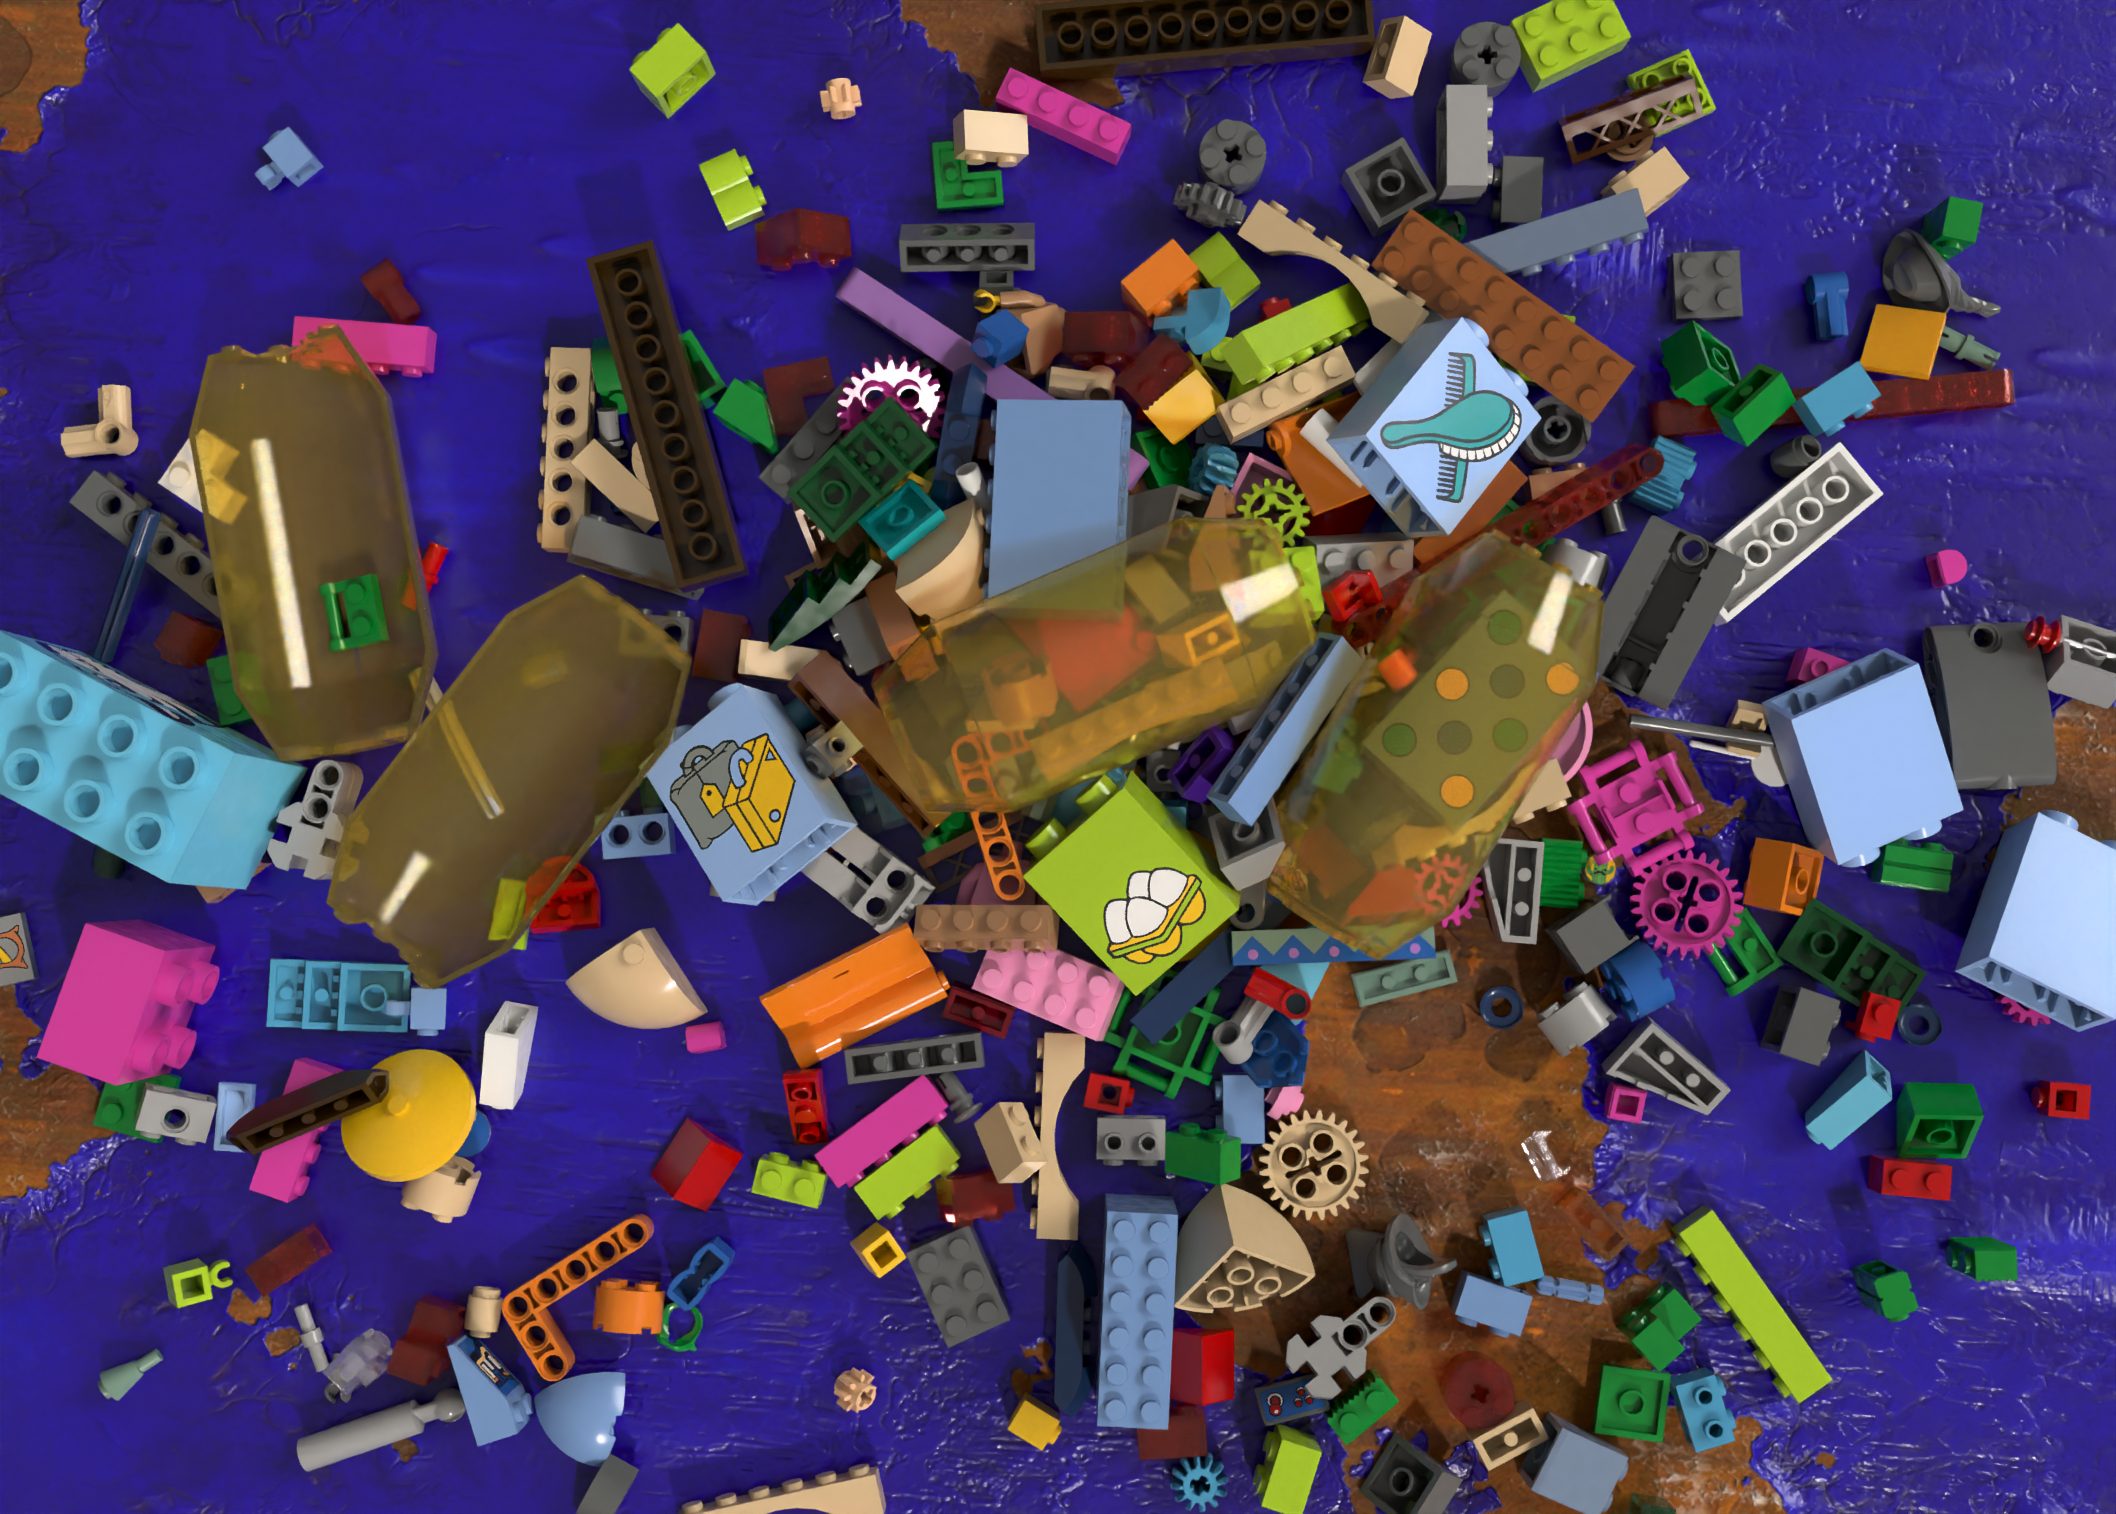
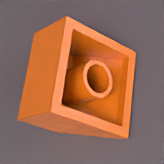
M1756 837L1755 845L1750 852L1751 865L1748 879L1743 887V904L1801 916L1812 897L1816 899L1824 855L1817 850L1795 843Z

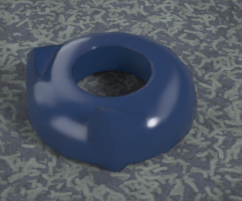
M1497 986L1484 993L1480 1001V1013L1487 1025L1495 1029L1505 1030L1514 1027L1523 1018L1524 1005L1522 998L1509 986ZM1497 998L1508 999L1512 1005L1510 1013L1505 1016L1496 1015L1491 1007L1493 1001Z
M1910 1004L1905 1007L1897 1020L1898 1033L1905 1044L1909 1046H1929L1936 1042L1943 1032L1941 1017L1935 1009L1926 1004ZM1918 1016L1925 1020L1927 1030L1923 1035H1916L1910 1030L1909 1021L1912 1017Z

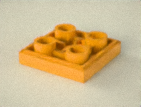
M1877 304L1860 364L1865 371L1929 380L1946 322V313Z

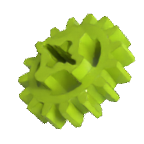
M1267 478L1264 479L1263 488L1261 489L1255 483L1251 485L1252 496L1247 493L1242 494L1241 499L1246 505H1238L1236 507V512L1243 514V517L1236 520L1235 523L1236 526H1245V530L1240 535L1242 539L1248 536L1253 538L1250 544L1251 548L1257 546L1258 543L1263 544L1262 549H1269L1270 546L1283 548L1284 543L1291 548L1295 546L1294 536L1299 539L1304 537L1305 533L1300 529V526L1306 527L1310 524V520L1303 518V514L1310 511V506H1301L1300 502L1304 499L1305 495L1304 493L1297 496L1293 494L1295 484H1291L1287 489L1283 488V479L1279 478L1276 485L1271 486ZM1277 495L1286 498L1291 504L1285 505L1277 499ZM1262 496V508L1250 513L1253 503ZM1269 508H1273L1275 514L1280 513L1282 515L1278 518L1276 524L1272 523L1271 518L1265 519L1263 517L1267 515ZM1295 519L1292 530L1283 535V524ZM1255 527H1261L1268 532L1269 538L1258 533Z

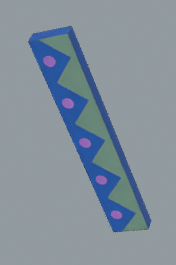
M1434 924L1230 932L1231 966L1436 958Z

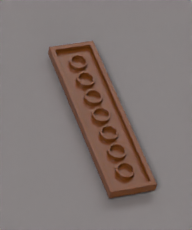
M1412 208L1371 264L1374 269L1396 281L1397 285L1408 292L1410 290L1425 300V305L1446 320L1463 317L1477 323L1489 338L1487 349L1592 423L1635 367Z

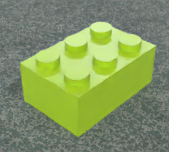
M1553 0L1511 20L1509 27L1515 33L1521 49L1519 66L1533 93L1622 51L1631 38L1613 0Z

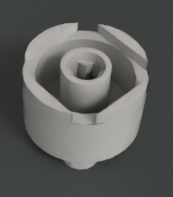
M1558 538L1556 544L1545 546L1530 585H1538L1542 589L1586 602L1587 610H1591L1596 606L1608 575L1609 566L1607 563L1609 557L1598 551L1587 552L1577 548L1578 544L1570 539Z
M1585 982L1577 984L1562 995L1566 1000L1563 1004L1559 1005L1558 1002L1553 1005L1551 1004L1536 1015L1539 1020L1537 1026L1562 1058L1570 1054V1049L1574 1046H1582L1609 1025V1021L1617 1018L1592 984L1588 986Z

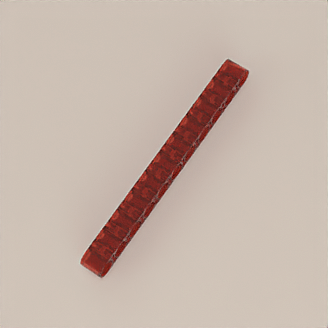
M2011 369L1930 376L1929 380L1905 378L1872 381L1881 396L1871 401L1874 408L1857 419L1851 414L1842 421L1853 422L2011 406L2016 404L2013 373ZM1817 387L1791 389L1797 401ZM1686 399L1659 401L1649 404L1651 439L1656 438L1658 435L1669 439L1723 434L1711 411L1715 404L1694 406ZM1791 405L1767 429L1805 426V424Z
M1640 443L1629 444L1381 587L1380 591L1383 599L1379 603H1365L1345 621H1334L1333 619L1331 622L1332 633L1343 636L1353 648H1359L1655 478L1660 474L1664 466L1662 453L1655 448ZM1645 455L1643 465L1639 466L1641 457ZM1616 471V478L1610 483L1611 476ZM1587 488V495L1581 500L1582 493ZM1559 504L1557 514L1552 517L1554 507ZM1530 521V528L1523 534L1525 524ZM1501 538V545L1494 551L1495 542ZM1472 555L1470 565L1465 567V560L1468 556ZM1443 572L1442 580L1435 585L1437 575ZM1414 588L1413 597L1406 601L1408 591ZM1385 605V612L1383 613V615L1379 618H1376V613L1381 606ZM1356 622L1354 632L1347 635L1348 627Z

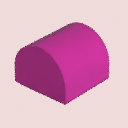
M1956 550L1940 551L1925 558L1934 588L1958 582L1967 572V561Z
M721 1021L686 1027L687 1049L690 1053L698 1054L721 1050L727 1047Z
M1611 1082L1605 1095V1116L1611 1119L1640 1124L1648 1091L1640 1087Z

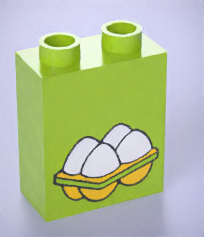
M1130 770L1116 783L1105 773L1100 774L1074 799V802L1083 812L1064 828L1055 817H1052L1030 836L1024 846L1034 856H1032L1023 878L1132 993L1137 996L1239 910L1242 890L1237 891L1220 870L1219 863L1136 774Z

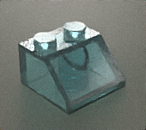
M861 768L830 779L857 821V827L872 837L910 824Z

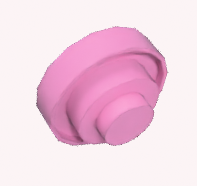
M1302 1086L1268 1088L1264 1096V1101L1269 1103L1266 1115L1278 1120L1282 1114L1287 1116L1290 1111L1296 1113L1305 1096L1300 1093Z

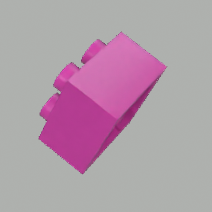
M141 919L85 923L36 1058L116 1086L170 1073L172 1067L181 1069L189 1060L196 1043V1031L186 1028L195 1002L201 1005L205 1004L212 996L219 980L220 968L210 964L216 946Z

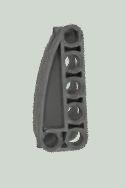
M1652 515L1577 655L1599 673L1598 678L1606 681L1607 685L1631 697L1635 696L1666 712L1747 560L1706 541L1699 535L1692 534ZM1691 542L1699 544L1703 551L1702 556L1697 560L1685 558L1682 549L1686 544Z
M2029 621L1926 626L1923 631L1925 685L1958 790L1982 788L1984 790L2017 789V787L2053 785L2056 781L2055 738L2043 661L2039 645L2037 644L2032 649L2028 648L2023 637L2024 630ZM1976 630L1983 637L1981 647L1977 646L1973 639Z

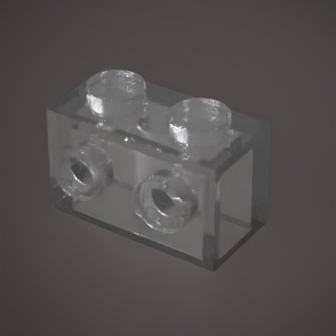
M370 1328L351 1341L322 1373L348 1396L361 1385L367 1387L375 1379L377 1380L391 1366L388 1359L395 1350L390 1346L391 1342L385 1334Z

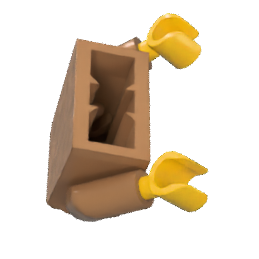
M985 290L976 291L974 296H987L988 298L984 306H975L976 309L983 313H989L994 310L995 306H1001V309L997 310L996 313L1007 309L1029 328L1021 354L1005 362L1006 366L1027 380L1043 376L1054 357L1064 349L1065 342L1062 328L1067 326L1070 321L1067 311L1064 308L1058 307L1056 303L1045 302L1041 295L1025 290L1000 292V296H993Z

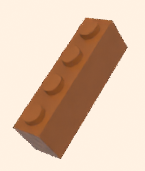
M1508 460L1450 535L1411 538L1414 540L1413 563L1426 576L1438 579L1528 478Z

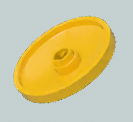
M414 1049L397 1053L382 1060L371 1069L389 1071V1092L381 1103L342 1118V1141L352 1161L369 1175L390 1182L418 1179L443 1166L463 1145L475 1117V1090L467 1073L452 1058L437 1051Z

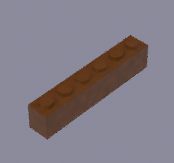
M826 650L799 670L787 684L790 690L827 731L841 720L864 746L851 758L923 838L929 835L963 804L954 788L945 784L936 774L933 765L919 755L912 747L909 738L892 725L888 715L881 708L875 706L867 697L864 688L859 683L854 682L844 671L840 661L832 657Z

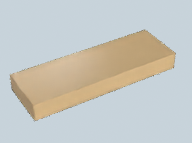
M595 438L570 462L645 534L659 521L651 492Z

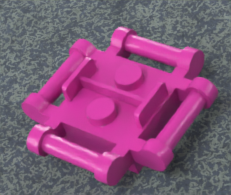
M1638 739L1629 742L1627 748L1591 767L1587 765L1581 767L1577 774L1587 793L1585 796L1566 805L1570 815H1575L1595 853L1593 858L1597 866L1603 865L1620 855L1629 873L1634 878L1644 873L1643 869L1669 855L1681 849L1686 851L1694 847V841L1682 822L1705 811L1701 801H1696L1676 763L1678 758L1674 750L1649 761L1646 750ZM1634 759L1637 765L1636 768L1598 787L1596 783L1597 778ZM1661 768H1664L1685 807L1678 812L1675 810L1676 806L1661 778H1658L1655 772ZM1590 805L1612 845L1609 848L1606 847L1586 809ZM1671 829L1675 838L1638 857L1634 855L1632 848Z

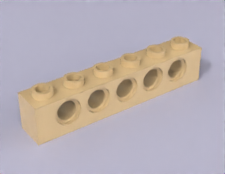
M551 347L550 357L545 359V375L549 377V390L544 391L543 406L545 410H548L547 423L542 425V442L546 443V456L541 457L540 473L542 477H545L544 490L539 491L538 498L539 508L543 510V523L538 524L537 540L538 543H542L541 548L548 552L568 553L576 523L581 515L587 517L591 512L592 483L570 462L594 439L596 385L592 368L591 348ZM575 377L577 379L575 388L568 392L563 391V382L567 378ZM568 410H574L575 419L568 425H562V414ZM566 443H572L574 450L571 456L560 458V448ZM565 476H571V487L567 491L560 492L558 490L559 480ZM569 509L571 514L570 520L564 525H558L556 522L557 514L561 510Z

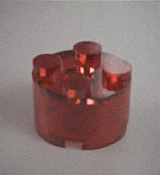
M1477 1351L1462 1352L1449 1360L1440 1379L1439 1387L1444 1403L1458 1421L1468 1428L1483 1429L1497 1425L1512 1412L1515 1397L1514 1385L1509 1374L1497 1360ZM1479 1384L1481 1386L1480 1393L1474 1395L1475 1390L1473 1386Z

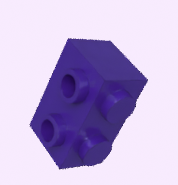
M1207 725L1167 773V776L1182 798L1209 806L1212 801L1206 796L1242 743L1231 732Z

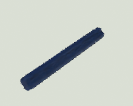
M150 508L140 510L92 654L94 659L102 663L113 661L161 519V514Z

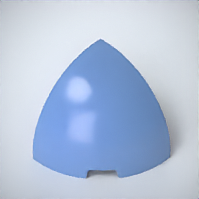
M599 1372L579 1375L552 1384L534 1397L536 1413L540 1424L551 1441L571 1458L587 1465L601 1467L608 1458L616 1440L613 1429L616 1416H621L623 1413L625 1373Z

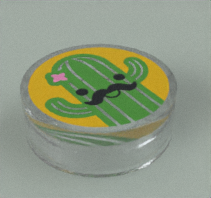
M1595 853L1587 855L1586 868L1581 869L1584 879L1593 885H1606L1613 881L1617 874L1615 859L1597 866L1593 858Z

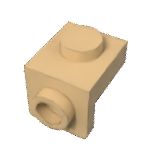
M1738 700L1725 727L1764 733L1768 720L1763 705ZM1725 741L1726 750L1729 752L1756 758L1761 753V746Z

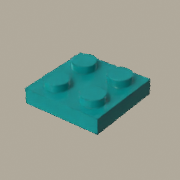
M910 479L861 518L858 523L893 562L899 556L905 554L925 535L935 530L947 517L926 493Z

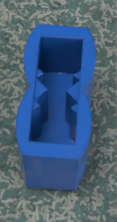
M718 1236L710 1239L694 1255L690 1265L686 1266L674 1278L668 1288L667 1296L684 1311L693 1308L705 1296L712 1283L718 1280L731 1265L735 1251Z

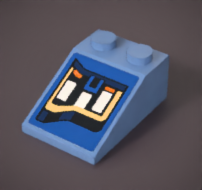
M470 1331L449 1344L447 1349L477 1446H482L518 1434L533 1418L532 1413H534L535 1408L533 1399L529 1393H525L523 1384L479 1338L469 1336Z

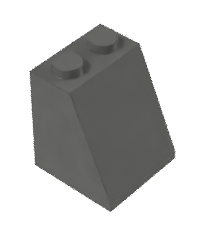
M1174 484L1129 495L1126 547L1188 562V556L1211 497Z

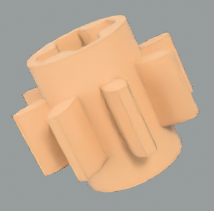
M832 79L826 83L827 91H820L823 112L830 111L831 118L833 119L850 118L856 114L855 107L862 106L858 85L851 86L850 79Z
M854 1367L851 1371H845L840 1374L834 1386V1394L839 1397L836 1404L847 1412L852 1409L858 1413L859 1410L868 1408L876 1396V1386L871 1384L874 1376L864 1369L858 1371Z

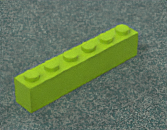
M1350 282L1241 331L1219 351L1242 385L1255 379L1258 383H1261L1271 377L1276 371L1280 374L1290 368L1295 362L1297 365L1301 364L1314 353L1319 355L1333 344L1336 347L1351 336L1353 338L1357 337L1370 327L1368 321L1371 319V316L1361 293Z
M1703 1205L1671 1228L1677 1237L1673 1240L1675 1246L1684 1257L1690 1255L1697 1265L1693 1268V1271L1705 1286L1708 1283L1717 1293L1712 1296L1714 1301L1725 1314L1727 1312L1731 1313L1736 1320L1732 1324L1733 1328L1743 1341L1750 1340L1756 1349L1752 1352L1754 1358L1764 1370L1770 1368L1776 1377L1772 1380V1383L1784 1398L1790 1396L1800 1404L1833 1380L1712 1209Z

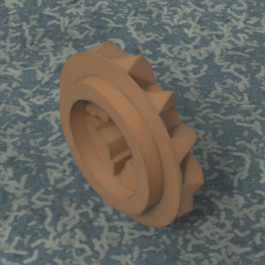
M1634 114L1627 116L1626 118L1632 120ZM1641 114L1637 123L1645 127L1651 126L1648 119ZM1620 120L1613 121L1609 124L1604 135L1616 139L1621 134L1620 129L1625 132L1629 124ZM1634 127L1631 133L1638 131L1640 129ZM1653 135L1630 143L1631 146L1627 144L1606 153L1610 156L1611 160L1622 161L1624 164L1637 161L1649 151L1653 142ZM1601 139V144L1607 142V141Z

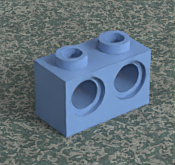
M663 807L644 808L643 815L630 816V810L609 812L610 818L600 819L603 860L676 853L674 820L670 813L663 812ZM653 822H658L663 829L662 836L657 841L651 840L647 834V829ZM620 825H624L629 831V837L623 844H619L614 838V831Z

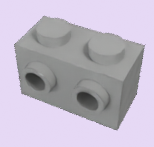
M1097 1114V1159H1103L1104 1165L1112 1166L1124 1165V1160H1137V1165L1157 1166L1158 1160H1165V1116Z

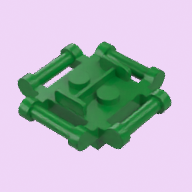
M1168 969L1141 992L1144 997L1137 1013L1161 991L1159 988L1162 981L1169 983L1179 973ZM1125 985L1103 1039L1121 1048L1111 1073L1120 1077L1124 1074L1165 1092L1164 1096L1173 1100L1177 1095L1183 1078L1186 1076L1209 1086L1213 1078L1210 1074L1220 1053L1212 1037L1198 1069L1190 1065L1208 1023L1217 1027L1220 1023L1228 1021V1019L1212 1013L1222 987L1216 985L1204 997L1205 1001L1202 1008L1194 1006L1168 1033L1152 1046L1133 1025H1131L1126 1038L1117 1034L1134 995ZM1134 1054L1173 1071L1172 1078L1167 1079L1128 1062L1130 1055Z

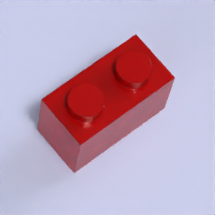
M1870 1155L1868 1189L1884 1195L1950 1201L1953 1166L1938 1161Z

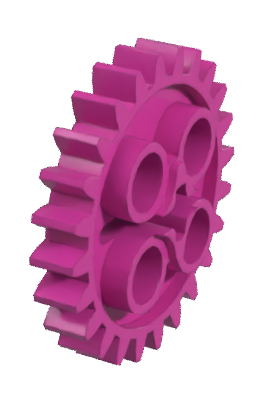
M888 355L886 364L882 365L880 360L875 357L873 368L870 369L863 362L861 364L863 374L859 375L856 372H850L853 384L842 383L843 391L846 394L837 396L838 403L842 407L836 408L837 417L843 418L838 422L839 429L847 430L844 433V438L861 421L866 420L889 396H893L930 437L940 439L941 434L936 426H943L944 417L941 414H945L946 404L940 402L946 398L944 391H936L940 387L938 379L930 380L932 376L930 369L919 373L920 365L918 361H915L908 367L905 356H902L899 364H894L892 356ZM908 388L917 391L915 396L909 399L900 396L901 392ZM871 390H879L883 393L876 400L866 398V394ZM918 407L922 408L919 412L915 411ZM867 409V413L863 414L861 412L862 410Z
M1688 850L1685 858H1681L1677 851L1673 853L1672 860L1669 861L1666 857L1659 861L1660 866L1655 863L1648 866L1650 874L1644 872L1638 876L1643 883H1634L1632 889L1640 895L1630 896L1629 903L1639 907L1632 909L1630 916L1641 918L1635 924V929L1645 928L1647 930L1642 940L1646 941L1654 938L1656 940L1653 947L1655 951L1664 945L1667 947V957L1675 949L1679 950L1680 960L1684 959L1687 951H1691L1696 960L1700 956V949H1703L1709 956L1712 955L1714 952L1713 943L1722 949L1726 944L1722 935L1727 938H1733L1735 932L1729 926L1739 927L1741 920L1733 914H1740L1744 909L1743 906L1734 904V902L1740 900L1743 894L1741 892H1732L1738 880H1726L1730 869L1726 868L1719 872L1716 869L1719 863L1718 859L1708 864L1705 863L1706 853L1704 852L1697 860L1693 858L1692 850ZM1678 877L1683 881L1684 888L1673 890L1667 885L1666 879ZM1696 877L1698 883L1692 896L1690 907L1686 913L1681 930L1676 932L1674 926L1679 916L1682 902L1688 891L1691 879ZM1704 888L1712 889L1716 893L1717 899L1712 902L1705 901L1700 897L1699 891ZM1661 907L1667 908L1672 912L1673 919L1661 921L1655 915V910ZM1692 919H1699L1705 924L1706 931L1695 933L1689 928L1688 922Z

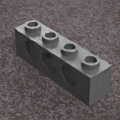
M1035 223L901 224L899 237L901 272L1035 270Z
M979 1030L851 1046L844 1050L848 1085L981 1068L986 1064L982 1031Z

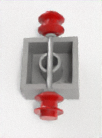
M2061 615L2049 625H2046L2044 616H2038L2035 620L2028 622L2023 637L2028 648L2032 649L2037 644L2041 645V657L2048 690L2108 709L2116 700V632Z

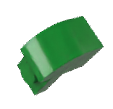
M608 337L595 338L592 342L591 357L597 393H600L604 407L618 408V415L629 413Z

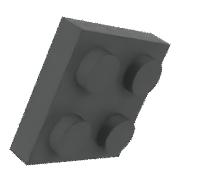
M1740 250L1683 252L1670 255L1673 322L1733 320L1743 317Z

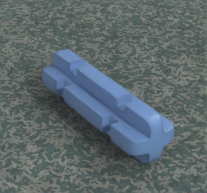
M1547 1275L1537 1279L1536 1291L1539 1294L1548 1296L1554 1294L1558 1298L1579 1302L1586 1300V1302L1595 1305L1602 1304L1604 1299V1288L1600 1285L1588 1284L1586 1286L1584 1282L1558 1277L1554 1280L1552 1276Z

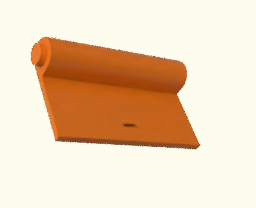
M907 922L759 996L760 1002L787 1038L790 1049L801 1069H806L948 997L946 990L950 989L951 985L943 969L938 972L936 971L922 946L913 938L914 933Z

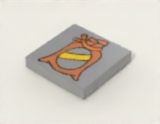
M25 912L0 917V987L39 978Z

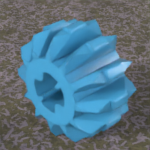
M1207 442L1203 447H1200L1197 450L1196 457L1192 458V465L1188 469L1190 472L1187 478L1189 490L1212 498L1216 485H1224L1228 489L1234 487V479L1238 476L1236 469L1239 466V461L1236 460V452L1216 443Z
M1194 1451V1461L1190 1462L1187 1457L1182 1456L1180 1457V1462L1184 1468L1178 1466L1172 1468V1474L1177 1478L1170 1481L1171 1489L1178 1490L1175 1494L1177 1502L1186 1499L1185 1506L1187 1510H1191L1195 1503H1198L1200 1512H1205V1502L1209 1501L1211 1506L1217 1507L1218 1501L1215 1495L1220 1497L1226 1496V1489L1221 1485L1228 1482L1227 1474L1220 1473L1224 1468L1221 1461L1212 1464L1213 1456L1211 1453H1207L1204 1459L1200 1460L1199 1452ZM1200 1476H1204L1206 1484L1200 1483L1198 1487H1194L1193 1479L1198 1480Z

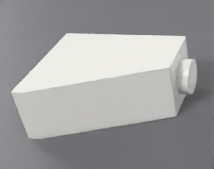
M505 1001L485 1032L479 1104L490 1105L495 1109H514L523 1093L538 1014L537 1006Z

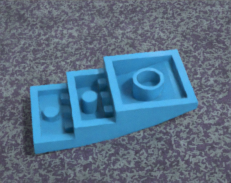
M271 958L266 1027L407 1032L408 1015H386V1001L409 1000L411 964Z

